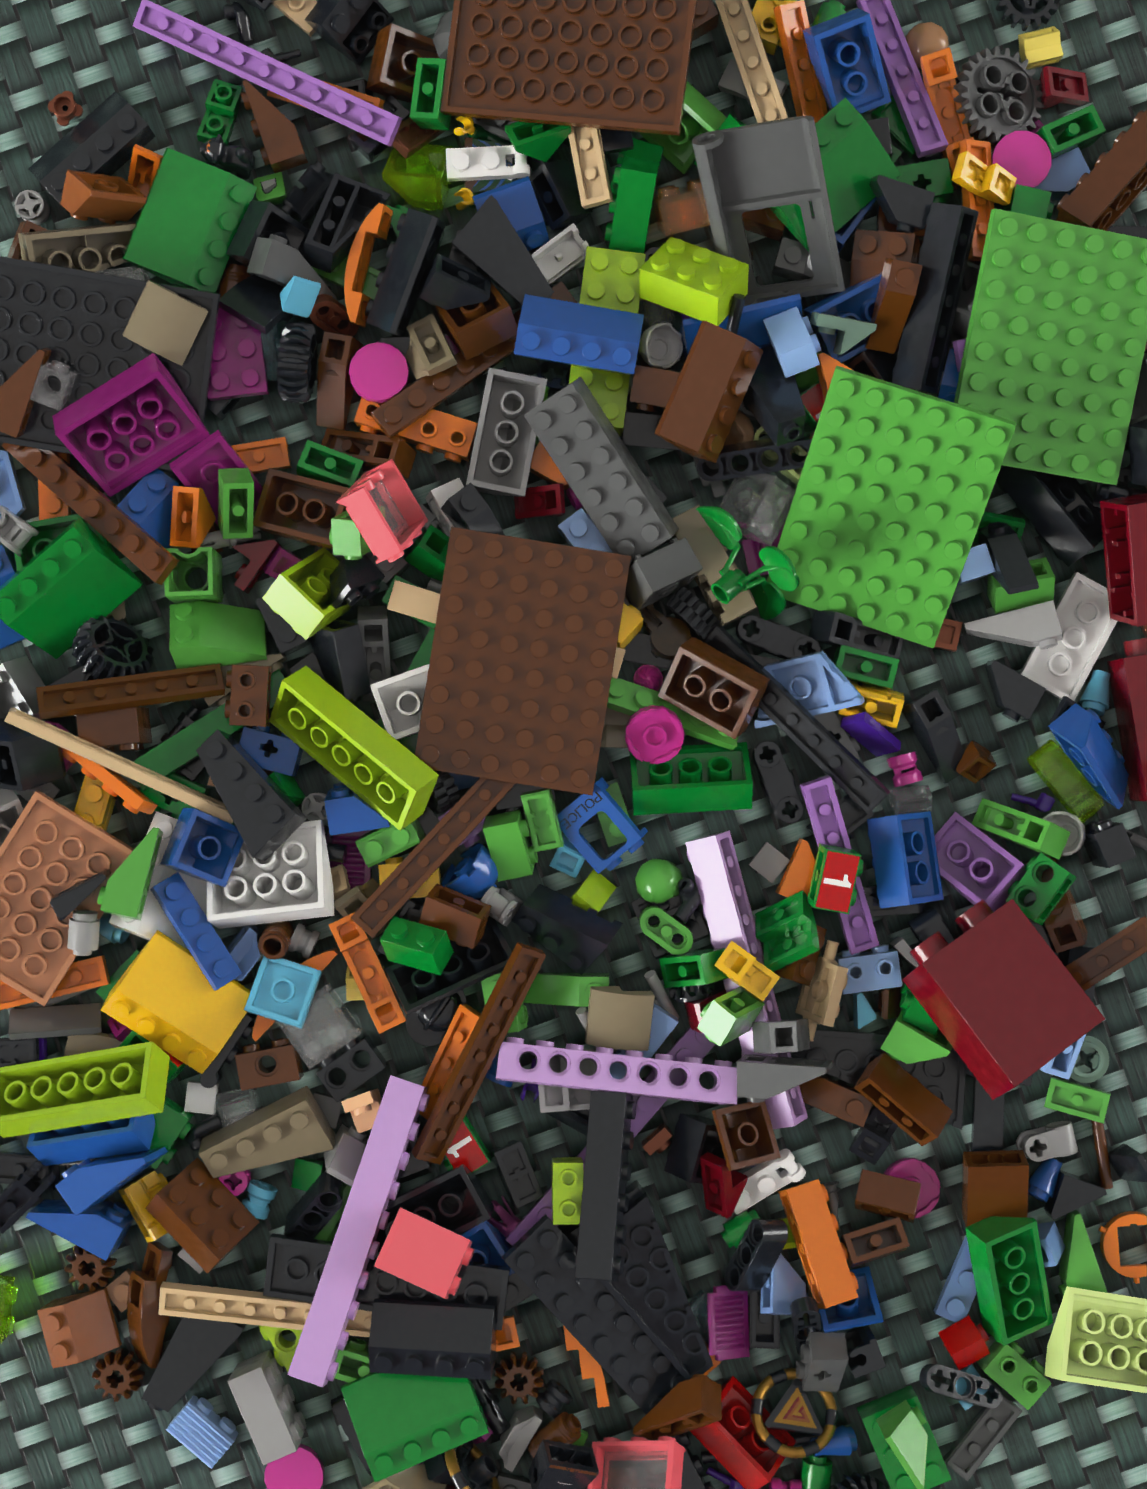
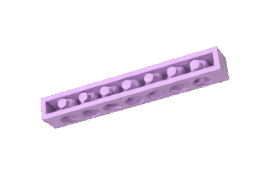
M506 1037V1042H502L499 1048L496 1080L592 1091L622 1092L629 1095L728 1106L737 1105V1068L732 1067L733 1062L715 1060L714 1065L703 1064L702 1058L685 1057V1062L673 1061V1055L655 1054V1059L643 1057V1052L626 1050L625 1055L613 1054L614 1049L596 1047V1051L591 1052L583 1051L584 1046L578 1044H566V1049L555 1048L554 1042L536 1040V1045L524 1044V1039ZM524 1053L533 1054L537 1060L536 1066L532 1069L523 1068L519 1062L520 1056ZM555 1056L562 1057L566 1061V1069L560 1073L554 1072L549 1065L551 1058ZM586 1059L593 1061L596 1066L595 1073L591 1076L582 1074L579 1068L581 1061ZM620 1063L625 1067L626 1073L624 1078L615 1079L611 1076L609 1071L611 1064ZM643 1066H649L655 1071L653 1082L647 1083L640 1078L639 1072ZM674 1069L682 1071L685 1076V1081L681 1086H676L670 1081L669 1075ZM702 1073H709L713 1076L714 1086L711 1089H705L701 1086L699 1078Z

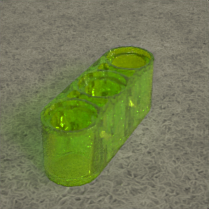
M1048 740L1027 757L1030 766L1069 813L1076 815L1082 823L1105 806L1099 794L1053 740Z

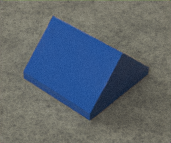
M869 1266L850 1270L858 1281V1290H856L858 1298L826 1309H819L821 1327L824 1333L883 1322Z

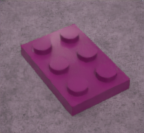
M219 308L208 399L216 401L269 394L262 332Z
M219 430L169 464L171 470L185 487L203 489L216 517L215 523L217 526L218 469L248 468ZM249 469L254 481V511H256L263 486Z

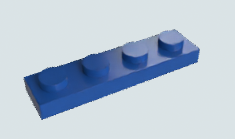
M179 872L150 889L214 991L242 974L211 923L207 921L205 913Z

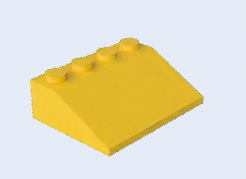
M157 930L111 989L101 1011L148 1041L154 1042L159 1048L200 1074H203L247 1012L244 1008L251 990L233 979L214 991L189 950Z

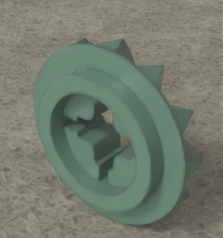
M1085 1036L1080 1051L1085 1054L1092 1053L1088 1059L1091 1069L1083 1063L1077 1064V1061L1081 1059L1078 1054L1070 1078L1080 1083H1091L1097 1081L1106 1073L1109 1066V1053L1106 1046L1099 1039Z

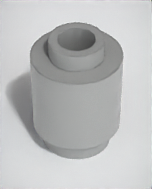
M75 910L73 911L72 918H69L67 948L73 950L74 955L90 956L92 951L98 950L100 919H97L98 912Z

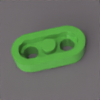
M658 906L647 907L641 912L639 916L640 928L653 941L674 955L685 954L691 949L693 945L692 933L672 915ZM651 916L659 918V922L656 925L648 923ZM681 934L682 940L679 943H674L672 941L673 935Z

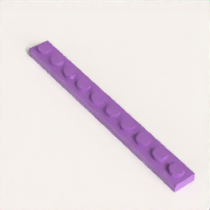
M149 0L141 1L133 27L392 147L403 118Z
M689 1026L666 1054L673 1055V1061L685 1062V1057L703 1059L715 1044L710 1042L704 1033L694 1031ZM652 1069L643 1081L647 1083L653 1082L655 1071ZM678 1069L670 1072L669 1078L671 1083L680 1086L685 1080L683 1072ZM631 1095L633 1101L636 1102V1117L631 1119L630 1131L634 1133V1137L667 1099ZM586 1146L576 1156L582 1157L583 1169L585 1167ZM552 1185L506 1237V1241L512 1246L545 1214L552 1221Z

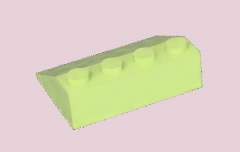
M1067 1286L1047 1344L1044 1376L1067 1382L1147 1393V1299Z

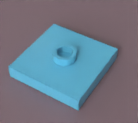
M263 956L244 1010L303 1029L322 971L283 958L269 959Z

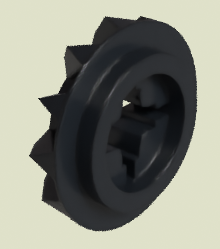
M715 984L672 987L669 990V999L676 1000L677 1003L704 999L716 991Z

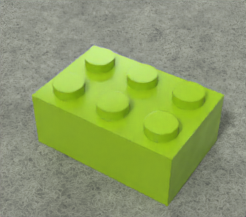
M670 237L639 268L640 298L697 320L707 321L719 326L730 314L734 294H742L744 296L748 294L749 264L681 239Z
M321 548L282 572L262 597L270 608L290 624L292 629L305 640L348 612L352 607L347 604L335 609L331 603L329 576L340 562L326 548Z

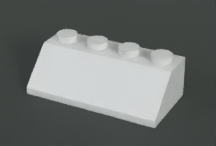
M429 664L370 685L385 729L396 740L419 732Z

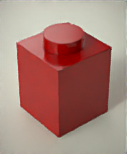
M970 1316L938 1332L958 1370H962L990 1354L985 1343L990 1340L981 1323L975 1326Z

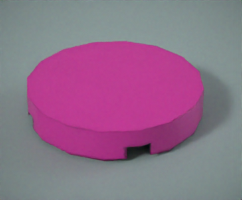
M1014 131L1005 135L995 146L991 155L992 164H999L1017 178L1015 186L1019 184L1035 188L1047 177L1051 168V152L1047 143L1038 134L1030 131Z
M376 342L365 345L355 353L350 362L349 375L351 384L359 396L367 401L383 403L405 389L408 383L409 370L407 361L400 350L390 344Z
M651 705L639 709L630 717L625 729V741L630 753L636 759L642 762H650V764H661L675 757L682 748L685 735L681 719L674 711L664 706Z
M903 1158L892 1163L884 1172L885 1175L921 1183L915 1218H920L930 1213L937 1205L940 1197V1180L935 1171L924 1161L915 1158Z
M300 1444L296 1452L268 1463L265 1468L264 1477L267 1489H320L324 1481V1466L317 1456L318 1454L312 1448Z

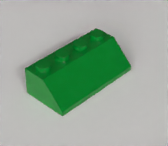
M747 742L737 743L733 751L715 744L681 746V750L675 757L661 764L642 762L636 759L629 751L633 815L752 809L753 781Z
M990 1216L965 1227L984 1330L1002 1346H1005L1052 1324L1053 1317L1037 1220L1025 1217Z

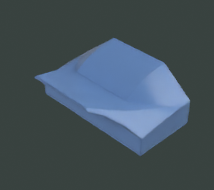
M255 925L243 926L227 947V950L242 972L234 980L243 981L261 957L258 948L257 927Z

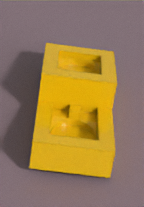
M965 151L958 155L951 180L979 197L1006 206L1010 204L1017 178L999 164L995 163L987 166L969 151Z
M732 940L714 965L733 982L761 1002L765 1000L780 976L758 962L756 957Z

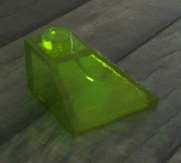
M426 144L407 159L393 147L382 172V179L413 207L426 210H443L449 193L450 183L447 181L446 148L453 147Z

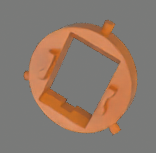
M1128 1211L1114 1216L1105 1227H1099V1231L1102 1232L1100 1248L1105 1261L1111 1268L1123 1276L1133 1278L1134 1283L1139 1284L1140 1278L1147 1276V1264L1120 1265L1117 1227L1130 1226V1224H1136L1137 1226L1147 1225V1215Z

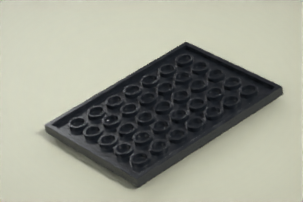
M0 256V386L39 349L49 348L52 350L24 435L15 438L0 432V442L72 454L55 435L52 416L154 353L122 335L147 281ZM157 283L208 310L206 318L182 366L155 353L170 372L203 424H205L220 294ZM191 448L187 449L183 453L179 454L178 456H176L175 458L171 459L170 461L166 462L158 468L171 470L169 464L181 455H183L184 453H186Z

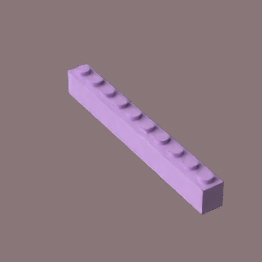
M730 830L686 842L687 858L692 865L695 883L698 887L703 906V916L707 920L711 935L710 942L714 949H726L732 940L764 965V954L760 940L756 938V925ZM730 978L723 979L726 993L740 987ZM772 988L763 1001L765 1005L755 1022L781 1020ZM752 1027L749 1032L739 1036L742 1056L747 1054L792 1058L790 1052L774 1054L754 1053ZM799 1085L765 1099L773 1129L793 1127L808 1118Z
M390 1075L287 1374L291 1377L324 1387L327 1385L328 1380L333 1382L339 1367V1363L335 1362L338 1350L343 1351L347 1344L349 1332L345 1330L349 1319H355L360 1302L355 1300L359 1289L364 1290L367 1285L370 1272L366 1271L369 1259L374 1260L380 1246V1242L376 1241L379 1230H385L390 1217V1212L386 1211L389 1200H395L400 1187V1183L396 1182L399 1171H405L410 1158V1153L406 1152L410 1140L415 1141L420 1128V1124L416 1123L419 1112H425L430 1095L426 1094L427 1087Z

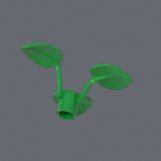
M714 506L698 507L696 510L719 539L720 543L727 549L733 550L724 568L719 571L722 577L711 586L714 596L720 602L728 604L738 594L749 589L759 609L760 618L768 620L778 616L786 607L785 598L779 588L785 591H794L799 586V577L789 557L782 550L774 546H766L759 552V557L765 566L760 567L748 576L739 569L729 570L741 548L738 542L743 537L741 529L733 516L726 510ZM768 571L774 583L767 582L760 574Z

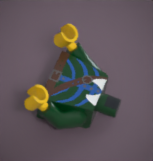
M459 116L456 118L457 121L463 123L464 129L461 127L455 128V135L462 136L467 134L469 137L465 138V148L509 146L506 140L487 132L482 126L474 123L471 117ZM506 158V166L515 165L513 158ZM513 179L465 181V187L454 193V196H460L463 201L456 204V208L463 210L469 206L476 209L472 196L511 183Z

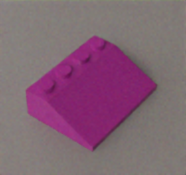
M155 353L147 356L52 416L55 435L109 497L210 436L186 396Z

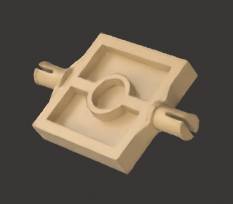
M827 940L823 957H818L816 971L812 977L810 987L802 985L795 1012L802 1015L803 1018H808L809 1036L812 1042L814 1041L817 1024L834 1026L835 1019L840 1011L841 995L848 980V968L838 965L835 960L839 943Z

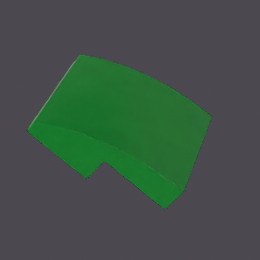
M803 890L755 913L756 938L763 942L764 966L773 972L820 950L815 918L811 905L807 902V894Z

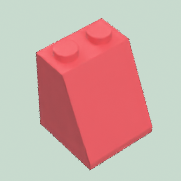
M400 1207L374 1267L444 1299H448L449 1294L453 1296L456 1294L462 1278L458 1277L462 1265L468 1266L475 1249L471 1248V1240Z

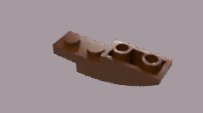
M148 1242L142 1271H131L127 1297V1320L132 1345L137 1357L150 1368H157L159 1357L163 1352L165 1330L170 1320V1316L158 1315L160 1287L162 1282L167 1280L169 1269L172 1266L173 1251L160 1242Z

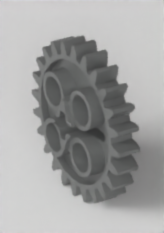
M998 46L991 50L985 48L971 56L969 61L961 66L963 71L957 74V78L961 82L954 86V89L960 92V95L955 97L954 101L962 105L956 112L959 114L964 113L966 116L962 124L970 122L972 126L969 133L972 134L978 131V140L982 141L988 137V142H991V145L999 142L1005 135L1014 131H1032L1035 129L1036 125L1034 122L1041 119V115L1037 111L1044 107V104L1037 101V98L1042 96V92L1036 90V86L1041 83V80H1033L1032 78L1036 70L1031 69L1028 71L1026 69L1028 60L1026 59L1020 63L1019 52L1010 56L1009 48H1005L1001 52Z

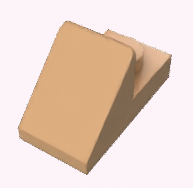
M378 1088L341 1101L345 1113H351L358 1133L371 1130L381 1104Z

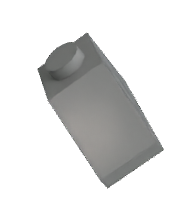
M342 1124L335 1135L334 1149L325 1151L323 1154L326 1172L351 1187L367 1144L366 1133H358L355 1126L348 1128Z

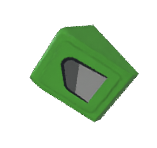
M282 172L253 179L254 186L257 187V201L270 202L276 205L282 203L283 199L287 196Z

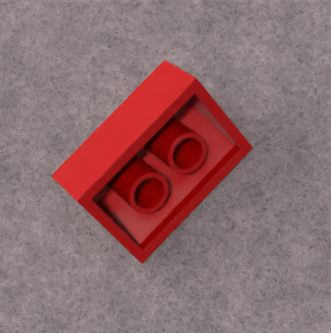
M731 1376L721 1386L722 1420L691 1430L690 1432L744 1489H759L771 1481L786 1457L773 1452L760 1440L751 1419L753 1396L734 1376ZM763 1407L762 1418L765 1423L770 1413ZM766 1428L771 1435L784 1445L793 1447L796 1443V1440L787 1431Z

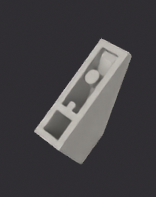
M1053 600L964 623L967 635L1022 646H1039L1040 649H1048L1058 645L1057 641L1062 640V630Z

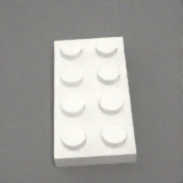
M1078 572L1073 574L1055 607L1062 630V640L1057 641L1058 645L1048 649H1040L1039 646L1034 647L1020 672L1021 675L1045 687L1046 692L1061 700L1063 696H1066L1075 701L1117 623L1116 620L1110 619L1107 588Z

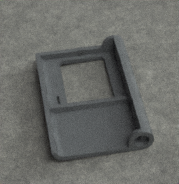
M798 116L706 132L694 137L692 145L716 253L749 264L748 294L745 296L744 306L800 294L801 297L845 291L814 117ZM798 204L802 212L814 276L810 279L758 285L754 275L742 213Z

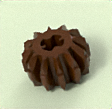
M77 1245L73 1247L74 1252H70L66 1256V1260L70 1264L64 1268V1271L73 1273L69 1278V1283H73L76 1280L79 1281L78 1290H83L86 1285H88L91 1292L95 1291L98 1285L105 1287L108 1284V1278H112L116 1273L112 1268L117 1263L116 1258H108L105 1261ZM93 1262L95 1267L89 1269L86 1264Z
M118 1348L115 1354L110 1350L104 1354V1359H98L95 1363L98 1369L92 1373V1378L99 1381L95 1384L94 1390L103 1388L105 1390L102 1395L103 1399L112 1394L114 1402H118L121 1396L127 1400L131 1398L133 1391H138L142 1386L139 1380L143 1379L145 1372L138 1370L142 1365L141 1360L135 1362L132 1360L134 1351H130L127 1356H124L123 1348ZM115 1370L120 1372L119 1376L123 1375L122 1379L117 1378L118 1374L114 1375Z
M511 1352L510 1361L505 1358L500 1360L502 1368L495 1369L494 1375L499 1379L495 1381L494 1386L497 1389H502L500 1394L502 1399L511 1395V1403L514 1405L517 1402V1397H521L522 1402L526 1405L528 1403V1394L534 1398L538 1397L539 1392L537 1388L544 1386V1380L540 1378L544 1374V1369L536 1367L538 1363L536 1357L527 1361V1352L522 1353L521 1359H517L516 1353ZM520 1373L521 1378L524 1376V1381L517 1382V1378L514 1380L515 1374Z

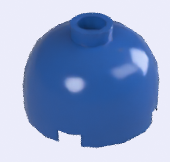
M476 843L460 855L463 859L456 867L453 864L450 865L441 880L442 886L478 900L484 896L489 888L492 886L497 887L495 882L498 879V870L491 859L489 849L481 843Z

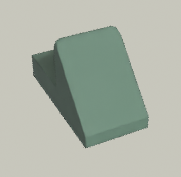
M813 311L810 318V324L818 326L817 332L835 335L836 329L838 330L833 351L838 355H842L869 336L877 327V324Z

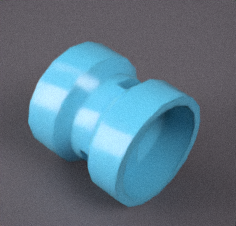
M250 1180L247 1187L248 1198L243 1199L242 1204L255 1218L265 1220L270 1212L268 1204L275 1199L278 1190L269 1183Z

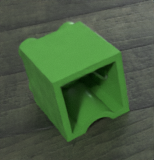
M198 547L195 552L185 554L178 548H165L179 560L174 570L163 582L166 598L175 604L198 600L223 603L222 556L213 547ZM196 569H203L207 574L205 585L199 589L190 588L187 583L189 574Z

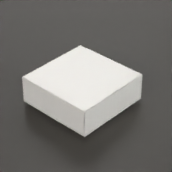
M189 1080L184 1111L214 1115L219 1084L212 1088H205L199 1081Z

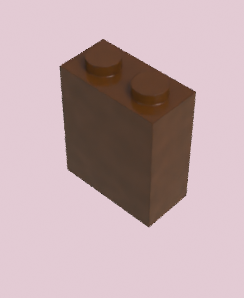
M1023 1150L963 1152L962 1216L966 1227L990 1216L1028 1217L1029 1164Z

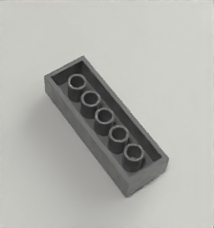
M579 377L524 414V417L613 553L631 556V563L636 555H644L670 539L677 532L678 526L582 377Z

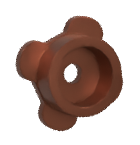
M64 91L56 95L48 103V110L56 115L57 123L60 126L69 125L70 120L83 114L82 106L74 101V95L70 91ZM64 106L68 107L67 111H63Z

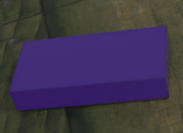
M866 711L842 718L840 727L876 757L900 751L902 742Z

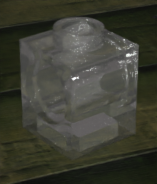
M52 360L51 363L42 364L30 400L59 411L66 408L77 374L69 371L70 366L60 361ZM51 375L56 376L61 382L59 392L53 391L48 385V379Z

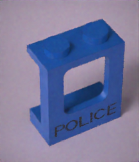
M603 777L594 783L593 796L581 794L558 814L561 831L598 874L605 868L609 872L623 861L620 856L627 850L632 854L645 843L641 838L648 832L645 827L639 830L606 791L609 784ZM599 811L605 812L627 839L623 845L606 859L600 857L580 833V827Z

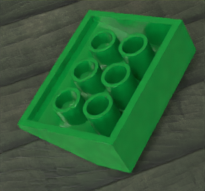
M846 98L841 100L815 123L835 233L876 198L869 185L871 178L881 175L896 180L901 175L867 121ZM798 204L771 207L770 210L809 252L800 206Z
M166 148L147 195L146 204L141 210L122 259L179 287L215 293L230 257L226 252L254 197L257 187L227 171L173 149Z
M79 517L0 586V619L7 626L57 659L72 646L73 639L80 626L91 617L98 619L101 615L106 617L139 589L143 582Z
M371 1373L341 1386V1391L363 1455L375 1483L489 1433L486 1417L472 1383L468 1378Z

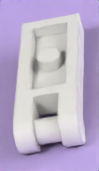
M513 145L446 148L448 182L516 179L530 176L527 155L516 152ZM506 158H515V165L506 166Z
M786 1148L779 1151L781 1158L756 1165L743 1173L748 1176V1180L734 1209L737 1215L787 1184L798 1182L804 1178L806 1170L800 1163L794 1161L795 1157L789 1149ZM780 1167H781V1168H785V1170H783V1171H781V1172H780L778 1169H779Z

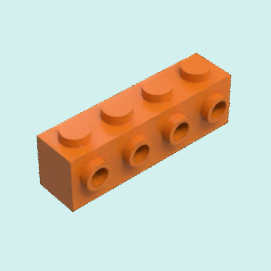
M361 397L354 419L355 424L360 427V432L386 435L371 416L374 410L386 402L376 403ZM432 409L393 437H400L405 442L415 444L416 450L432 455L433 451L443 453L444 459L460 464L461 460L469 462L478 423Z
M819 1179L778 1191L812 1296L817 1301L818 1309H826L858 1298L856 1291L858 1290V1281L854 1273L849 1270L846 1261L849 1258L845 1245L842 1242L840 1243L837 1234L839 1229L837 1219L829 1211L827 1205L829 1196L826 1187L820 1184Z

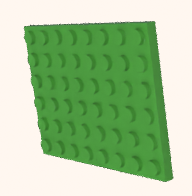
M992 209L954 403L1017 422L1001 466L1117 485L1147 342V239L1001 209Z
M836 366L777 547L789 557L799 577V586L794 591H785L779 588L785 600L821 612L823 610L842 613L860 619L863 626L934 648L1017 422ZM768 575L767 582L774 583Z

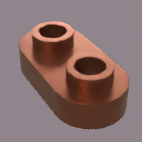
M328 294L317 296L312 312L309 315L312 322L325 332L353 337L357 333L359 326L350 322L346 307Z

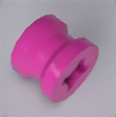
M250 1170L221 1176L219 1180L234 1196H238L248 1187L251 1180Z

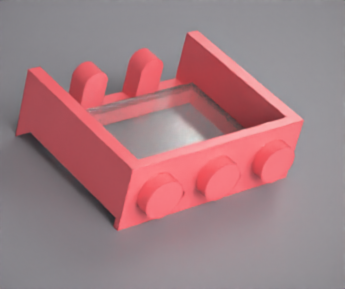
M393 459L365 472L336 501V503L346 506L347 512L374 556H377L376 564L386 559L391 563L405 554L403 550L414 544L413 539L423 533L421 529L428 522L426 515Z
M660 1436L658 1440H648L644 1437H631L630 1441H621L618 1438L605 1437L603 1441L592 1442L599 1474L587 1486V1489H681L683 1460L686 1449L675 1438Z

